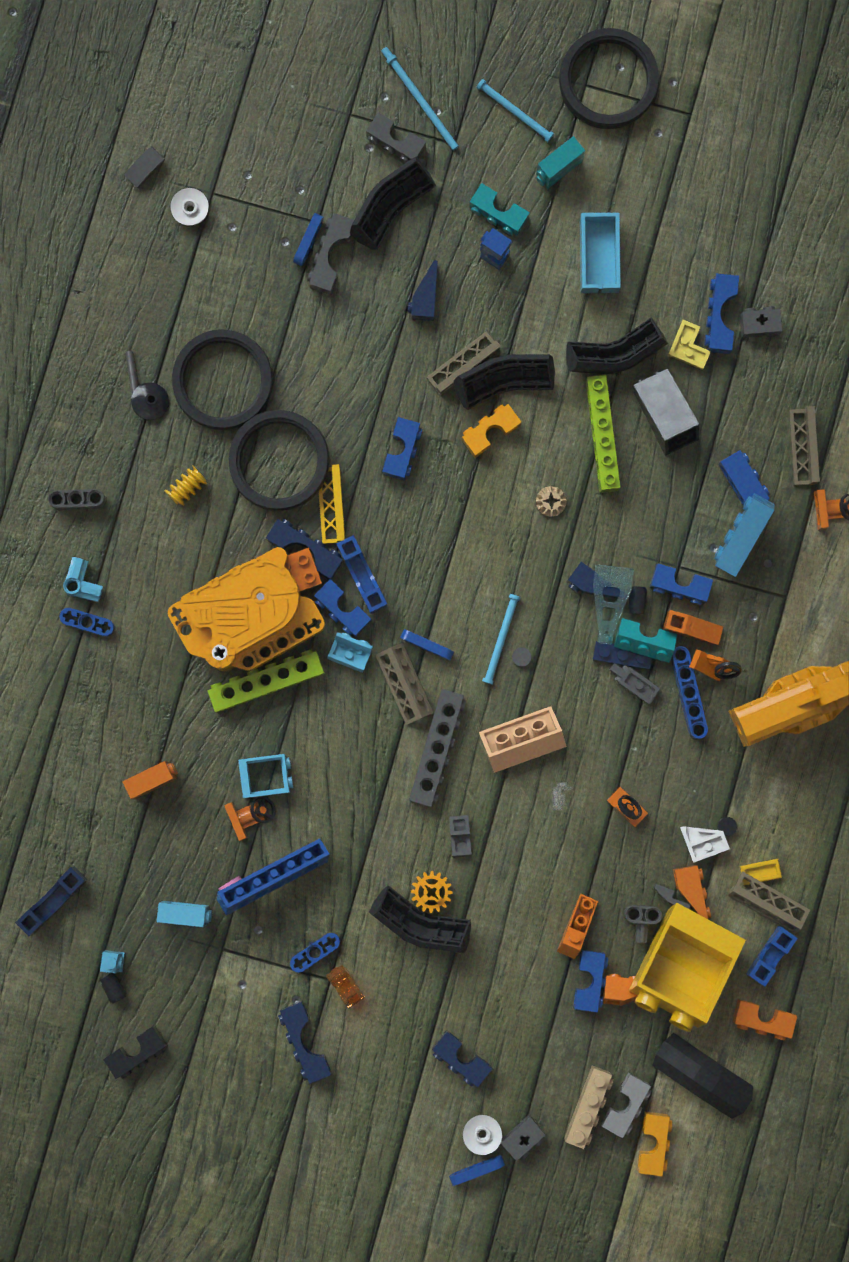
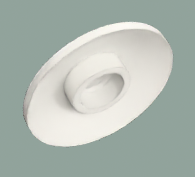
M185 188L174 195L171 201V212L179 223L192 226L199 224L207 216L209 205L207 198L201 191L194 188ZM189 206L194 207L193 211L191 212L187 211V208Z
M475 1116L464 1127V1143L475 1154H490L501 1143V1127L490 1116ZM481 1130L486 1132L484 1137L478 1135Z

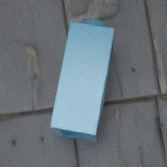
M286 754L238 760L243 798L289 793L290 788H293L292 776L288 777V769H291L290 758H286ZM281 760L284 788L252 792L248 764Z
M171 901L159 902L157 922L205 927L207 923L211 922L212 910H209L208 905Z

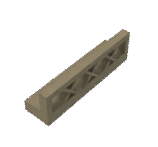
M486 331L426 378L441 396L454 386L453 380L457 376L484 363L497 353L501 346ZM486 337L490 345L484 350L478 349L479 342ZM467 351L476 352V356L470 361H464V354ZM453 362L461 363V367L454 373L449 372L450 364ZM437 374L446 375V379L438 385L433 380V377Z
M815 406L789 410L794 486L816 485L820 482ZM794 414H804L805 422L801 426L794 421ZM799 430L806 436V441L802 445L795 440V435ZM800 449L807 454V460L803 464L796 457ZM802 468L808 473V480L798 481V472Z
M403 643L376 654V658L405 724L408 725L433 714ZM386 654L390 658V665L386 664L383 657ZM393 672L397 674L398 682L393 680ZM401 690L405 692V700L400 696ZM408 707L412 709L415 717L411 719L407 712Z
M743 871L740 873L735 886L730 889L727 895L794 934L802 929L810 912V909ZM743 878L750 882L752 889L745 890L740 887ZM762 889L767 891L769 899L763 900L759 898L757 891ZM781 899L784 901L786 908L780 910L776 907L774 900ZM798 909L802 911L801 919L794 918L791 910Z

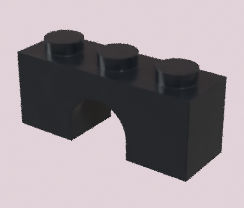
M155 1025L136 1037L141 1046L138 1055L131 1056L121 1047L103 1059L115 1079L120 1076L124 1079L132 1073V1068L144 1066L149 1062L147 1058L152 1055L157 1057L165 1051L164 1047L167 1043Z

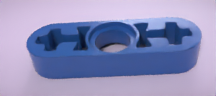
M314 213L295 254L293 263L299 266L304 265L322 226L324 216Z
M65 608L60 613L61 622L71 627L105 637L112 635L115 630L114 623L106 618L72 608ZM71 612L72 616L78 617V614H81L78 619V625H75L76 620L70 619L69 622H66L67 619L64 615ZM85 617H91L93 621L92 625L88 628L82 625V620ZM96 619H99L98 624L105 625L108 622L110 630H106L103 633L102 628L96 627Z
M404 629L400 636L402 640L451 661L454 651Z
M332 932L327 933L292 957L290 961L291 969L295 972H303L337 949L340 944L339 936ZM327 937H335V946L328 945L325 947L328 951L324 953L323 947L318 943L322 941L324 945L328 941ZM312 947L320 949L321 954L318 958L310 956L309 951ZM306 952L307 958L312 962L308 964L306 960L302 964L303 968L295 967V959H303L305 956L302 954Z
M498 1155L449 1175L452 1186L497 1170L505 1166L502 1155Z

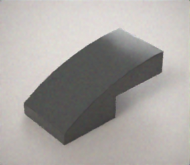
M151 146L132 164L124 176L137 188H140L151 173L154 174L165 161V158Z
M468 815L450 816L452 858L472 856Z
M657 884L653 885L656 892L672 905L679 903L689 909L690 904L672 898L674 890Z

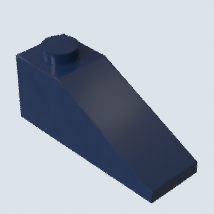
M436 260L433 261L415 291L412 302H408V314H411L412 320L434 321L438 261Z
M580 562L567 580V583H569L568 587L576 593L580 591L585 594L625 600L628 594L583 562Z

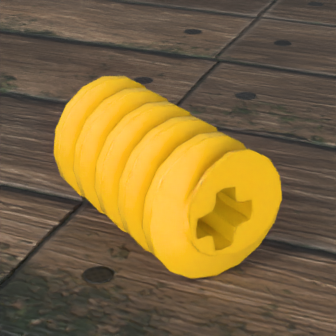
M193 465L194 471L186 470L188 476L181 474L183 481L175 480L177 487L171 484L170 488L172 491L165 490L167 495L176 504L184 506V498L191 500L189 493L196 495L194 488L201 490L200 483L207 484L206 479Z

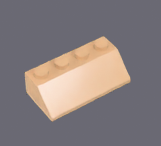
M551 706L479 732L494 773L567 747L563 732Z

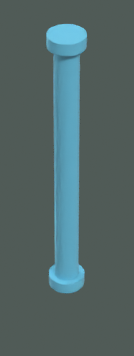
M484 79L479 82L476 87L478 90L484 91L543 136L547 143L554 136L552 131H547L487 85Z
M509 595V605L486 676L482 682L491 685L494 683L495 670L517 602L521 598L517 595Z

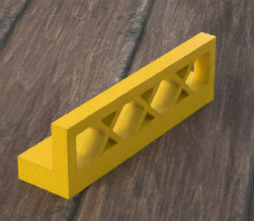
M339 464L329 467L328 472H332L333 479L328 485L324 483L326 487L324 490L321 488L319 491L322 543L324 544L338 543L345 539ZM327 489L334 493V499L330 503L323 499V494ZM329 507L335 512V518L331 522L324 517V513ZM330 526L336 530L337 539H326V531Z

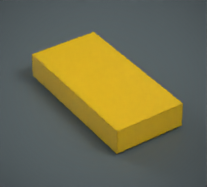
M778 859L739 866L740 872L743 871L760 882L782 878ZM743 878V885H749L750 882Z

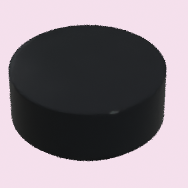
M723 817L718 821L717 829L724 831L725 836H731L737 830V823L731 817Z

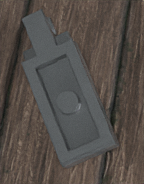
M614 663L609 669L617 675L615 680L620 685L649 705L661 690L631 667L624 665L621 668Z

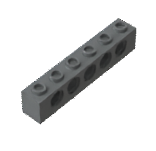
M444 689L441 690L409 798L410 801L430 807L432 803L436 804L439 793L436 792L437 785H442L444 774H441L443 766L447 767L450 758L447 755L448 748H453L455 737H452L454 729L458 730L461 721L457 717L459 711H464L466 700H463L464 695ZM445 707H453L455 714L452 717L445 716L443 712ZM440 725H447L449 727L447 735L439 734L438 728ZM441 743L444 746V751L441 754L434 753V744ZM431 761L436 762L439 767L434 773L429 772L427 769V765ZM430 780L433 783L432 790L424 791L422 789V782Z

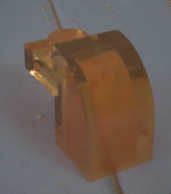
M343 965L334 968L326 975L348 1008L365 998L354 978Z

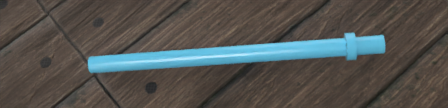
M388 47L383 48L381 52L387 59V64L393 67L453 151L459 147L398 63L396 55H393Z

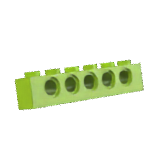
M606 375L587 377L585 382L599 493L619 491L620 480Z
M311 649L302 652V656L295 659L294 656L283 659L284 663L276 665L275 662L266 665V669L260 672L258 669L247 672L248 676L230 678L229 683L222 685V682L211 685V689L207 691L214 711L218 713L325 674L317 651L313 652ZM305 662L307 670L302 673L298 672V663ZM284 668L288 669L289 676L286 679H281L279 671ZM264 675H269L271 678V682L267 686L261 684V678ZM248 681L253 684L252 690L244 692L243 684ZM228 688H232L235 692L231 699H227L224 694Z

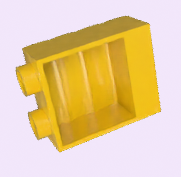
M675 903L666 912L629 989L630 992L638 995L635 1004L651 1013H656L658 1007L672 1014L669 1022L687 1032H691L693 1026L699 1028L707 1024L746 940L679 903Z

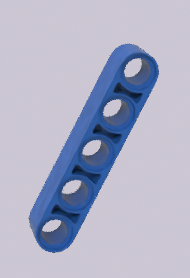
M679 646L674 649L671 657L688 733L694 739H701L707 735L708 727L694 669L689 667L691 664L690 653L686 647ZM677 650L684 652V660L676 659L675 653ZM682 669H686L689 672L688 679L680 677ZM686 688L693 690L694 695L692 698L685 696L684 691ZM691 706H694L698 709V715L696 717H692L689 714V708ZM695 725H700L703 729L700 736L695 735L693 732Z

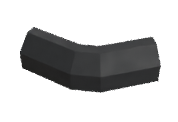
M414 157L382 179L370 191L350 229V234L358 243L372 250H378L397 215L405 207L436 187L432 177L418 158Z
M651 317L619 340L610 343L568 342L566 346V364L570 372L614 374L633 368L667 345L668 342Z
M514 354L492 358L457 376L453 380L455 391L463 407L469 410L500 393L508 391L553 390L555 381L554 360L550 354Z
M389 885L377 896L369 911L372 916L404 941L420 948L465 953L470 941L471 920L437 916L423 912Z
M671 1034L656 1053L652 1064L655 1068L731 1119L743 1114L751 1103L753 1086L677 1034Z

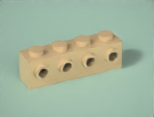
M593 1065L591 1066L564 1137L565 1142L582 1149L585 1148V1145L589 1146L593 1135L590 1132L592 1127H596L600 1116L597 1115L599 1108L603 1109L606 1102L604 1095L606 1090H610L614 1079L611 1078L612 1074Z

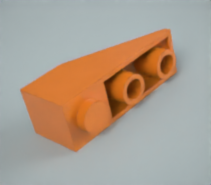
M669 610L663 630L719 645L723 626Z
M697 865L673 869L676 889L697 914L706 919L711 918L710 908L705 905L707 892L701 885V880H704L702 869H698Z
M583 894L579 895L557 952L573 959L576 958L590 926L598 903L597 900Z
M618 974L606 976L603 989V1004L622 1006L635 1001L638 995L629 991L635 976H630L629 978H622Z

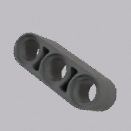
M97 489L57 490L50 493L48 501L57 510L99 509L106 504V496ZM81 495L82 501L79 504H74L73 498ZM94 495H101L99 503H92ZM62 496V503L55 505V497Z

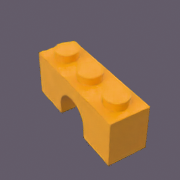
M509 404L506 406L500 405L494 410L495 414L490 417H483L478 421V426L474 429L471 426L463 432L462 441L474 458L490 448L491 444L486 438V432L489 429L498 428L507 436L521 426V420Z
M644 1111L642 1132L653 1135L656 1138V1145L651 1151H639L637 1171L640 1174L663 1176V1171L667 1170L665 1152H669L670 1140H667L668 1132L672 1130V1120H670L668 1114Z

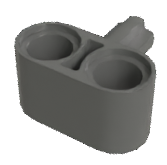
M629 905L624 909L625 919L636 924L637 943H647L648 925L657 924L661 921L662 912L657 907ZM633 908L637 909L638 916L635 919H630L628 912ZM650 910H656L657 918L655 920L648 919V912Z

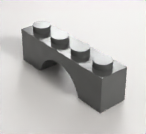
M335 213L332 218L328 219L326 224L327 234L321 238L319 246L322 248L320 254L316 253L313 264H316L314 271H310L307 282H310L309 286L311 289L332 295L338 277L337 273L328 263L329 255L336 246L350 243L352 238L350 229L354 222L353 219Z

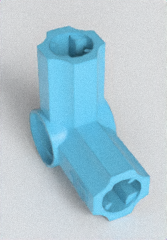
M72 557L67 578L63 584L65 592L72 597L76 596L99 603L103 586L83 581L89 561ZM72 582L78 584V588L75 591L68 590V585Z

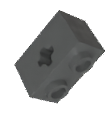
M773 306L757 311L756 308L745 309L740 314L741 338L780 335L782 332L780 309H775ZM759 318H761V321H765L763 325H761L760 322H757Z
M528 1115L502 1138L501 1144L516 1161L519 1159L523 1160L530 1154L529 1150L534 1145L538 1147L545 1140L543 1137L546 1134L535 1120ZM528 1135V1142H521L520 1136L526 1137Z

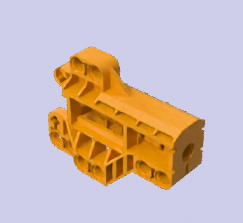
M849 661L834 667L810 666L773 681L763 697L729 710L728 712L734 726L737 728V733L743 747L753 745L779 733L800 734L835 719L849 705Z

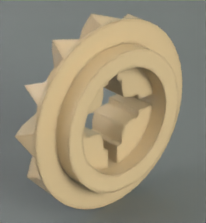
M549 486L543 488L538 493L536 506L543 515L553 517L563 512L567 500L564 492L558 487ZM550 493H552L553 499L559 500L553 504L552 509L549 503L543 502L549 499Z

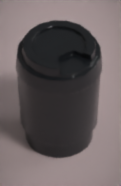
M630 586L628 591L629 614H644L647 589L646 587Z
M114 973L100 979L110 1003L114 1004L126 997V991Z

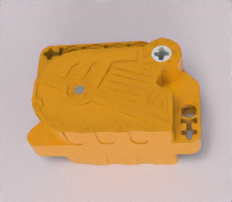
M280 547L232 568L224 575L216 577L207 582L206 585L182 596L180 601L171 605L168 609V617L187 651L193 656L206 659L212 667L220 671H229L233 668L252 671L321 633L325 628V621L314 601L301 596L295 579L285 568L288 560L287 553ZM174 610H182V612H180V616L183 620L187 618V621H182L180 623L179 618L173 616L175 614ZM315 619L317 621H321V623L319 624L320 628L317 629L316 627H312L310 629L312 633L310 634L308 633L307 628L304 626L305 624H307L308 627L312 626L313 620ZM185 625L191 626L192 630L189 635L182 634V628ZM301 628L305 631V635L297 639L294 636V632ZM280 638L287 639L288 644L285 648L278 647L277 642ZM264 647H268L271 650L270 656L263 658L260 654L261 649ZM222 651H224V653H223L224 657H223V658H221V652H222ZM246 657L253 658L254 663L251 667L244 666L243 662Z

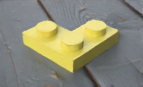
M682 320L668 356L703 370L711 351L693 344L700 326Z

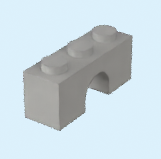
M628 1072L619 1090L629 1097V1105L622 1111L609 1107L601 1122V1126L621 1138L625 1134L628 1135L633 1127L631 1124L632 1120L641 1113L642 1107L640 1106L643 1100H647L651 1094L650 1084Z

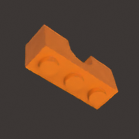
M738 999L732 1022L737 1024V1028L748 1030V1027L756 1029L755 1033L767 1036L768 1032L775 1034L774 1038L785 1041L786 1037L792 1039L797 1015L775 1009L773 1018L770 1021L762 1022L758 1017V1004Z

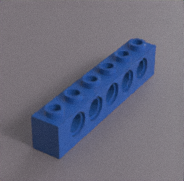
M318 839L218 891L217 901L227 916L327 863L330 854L321 839Z

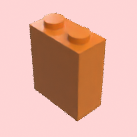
M163 761L122 782L130 799H137L176 780L178 771L173 763Z

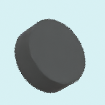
M517 648L513 652L512 660L515 665L525 667L531 661V653L526 648Z

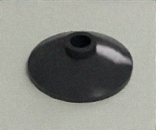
M147 382L139 385L133 391L131 405L139 417L146 420H156L166 413L169 407V397L162 386ZM153 397L154 402L150 403L147 398Z

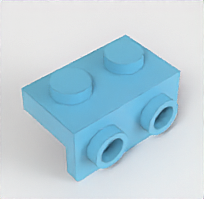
M337 632L327 659L363 673L373 646L367 641L356 640L347 633Z

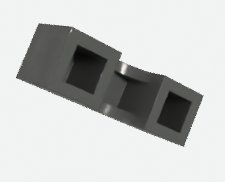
M378 112L366 130L368 140L374 145L379 144L383 146V149L390 155L396 154L403 163L408 162L414 157L419 159L426 148V141L411 132L402 141L394 140L390 135L394 129V122Z

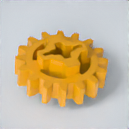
M433 871L428 876L426 872H423L424 877L417 876L416 878L419 882L412 883L416 887L411 890V893L415 894L412 901L417 900L416 907L422 905L423 912L426 908H429L430 913L433 912L434 908L440 912V906L442 905L446 908L447 906L444 902L451 901L448 897V894H453V891L448 890L451 883L446 884L447 877L441 879L440 872L437 876L434 875ZM436 879L438 881L435 884H429L426 880ZM420 885L424 889V894L421 898L418 893ZM425 885L431 889L436 888L435 893L438 899L433 895L427 896L428 890ZM442 886L445 889L443 898L439 895V890ZM428 900H435L437 904L428 905L426 902Z

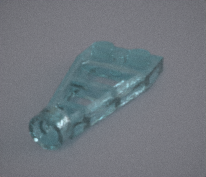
M595 564L593 589L599 631L598 643L612 644L613 633L632 589L634 569ZM605 586L620 589L619 597L614 603L604 600L603 588ZM603 607L615 608L612 621L603 620Z

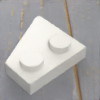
M680 827L693 863L730 849L724 831Z

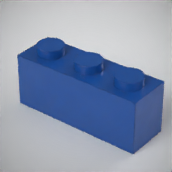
M741 450L720 461L718 465L742 505H744L747 497H752L754 493L766 500L770 499L768 497L770 495L768 489L759 482V474L755 469H751L748 464L750 460L745 453L742 454Z

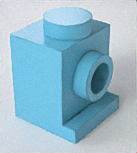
M103 951L100 972H123L125 953Z

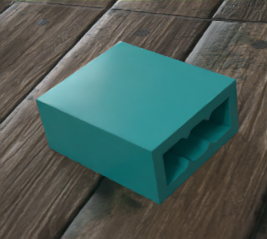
M574 136L538 163L536 180L541 186L545 185L549 189L583 162L586 150Z

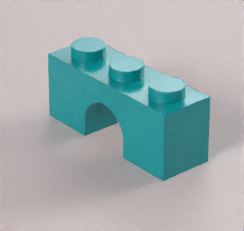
M481 183L469 202L470 210L478 216H485L492 225L496 226L498 224L503 227L505 233L518 236L528 220L530 212L515 203L505 212L498 211L493 205L498 193Z
M624 618L621 619L614 647L660 661L670 662L675 649L676 633L659 629L655 637H646L640 632V623Z

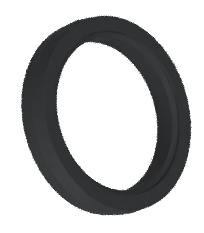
M615 28L594 30L576 40L563 58L559 73L560 91L568 109L582 122L600 129L625 127L642 117L655 99L659 82L658 66L650 48L634 34ZM603 43L619 44L630 49L641 60L647 76L646 90L640 101L631 109L614 115L600 114L588 109L579 101L571 84V70L577 58L588 48Z
M226 329L208 331L189 341L177 356L172 373L173 391L180 408L194 422L214 430H232L242 427L248 420L260 414L268 403L273 385L271 365L262 348L248 336ZM215 343H231L244 348L255 358L261 372L260 389L253 403L243 412L230 417H213L204 414L189 401L185 391L184 377L190 360L201 349Z
M267 411L248 420L236 433L229 451L230 474L238 491L254 505L273 511L295 509L314 498L325 483L329 470L328 446L320 430L307 418L291 411ZM275 423L291 424L302 429L313 440L317 451V467L312 480L303 490L286 498H270L257 493L246 482L241 468L242 452L249 438L262 427Z

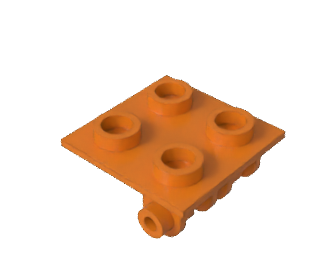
M309 548L287 555L288 560L285 568L295 579L300 592L322 584Z

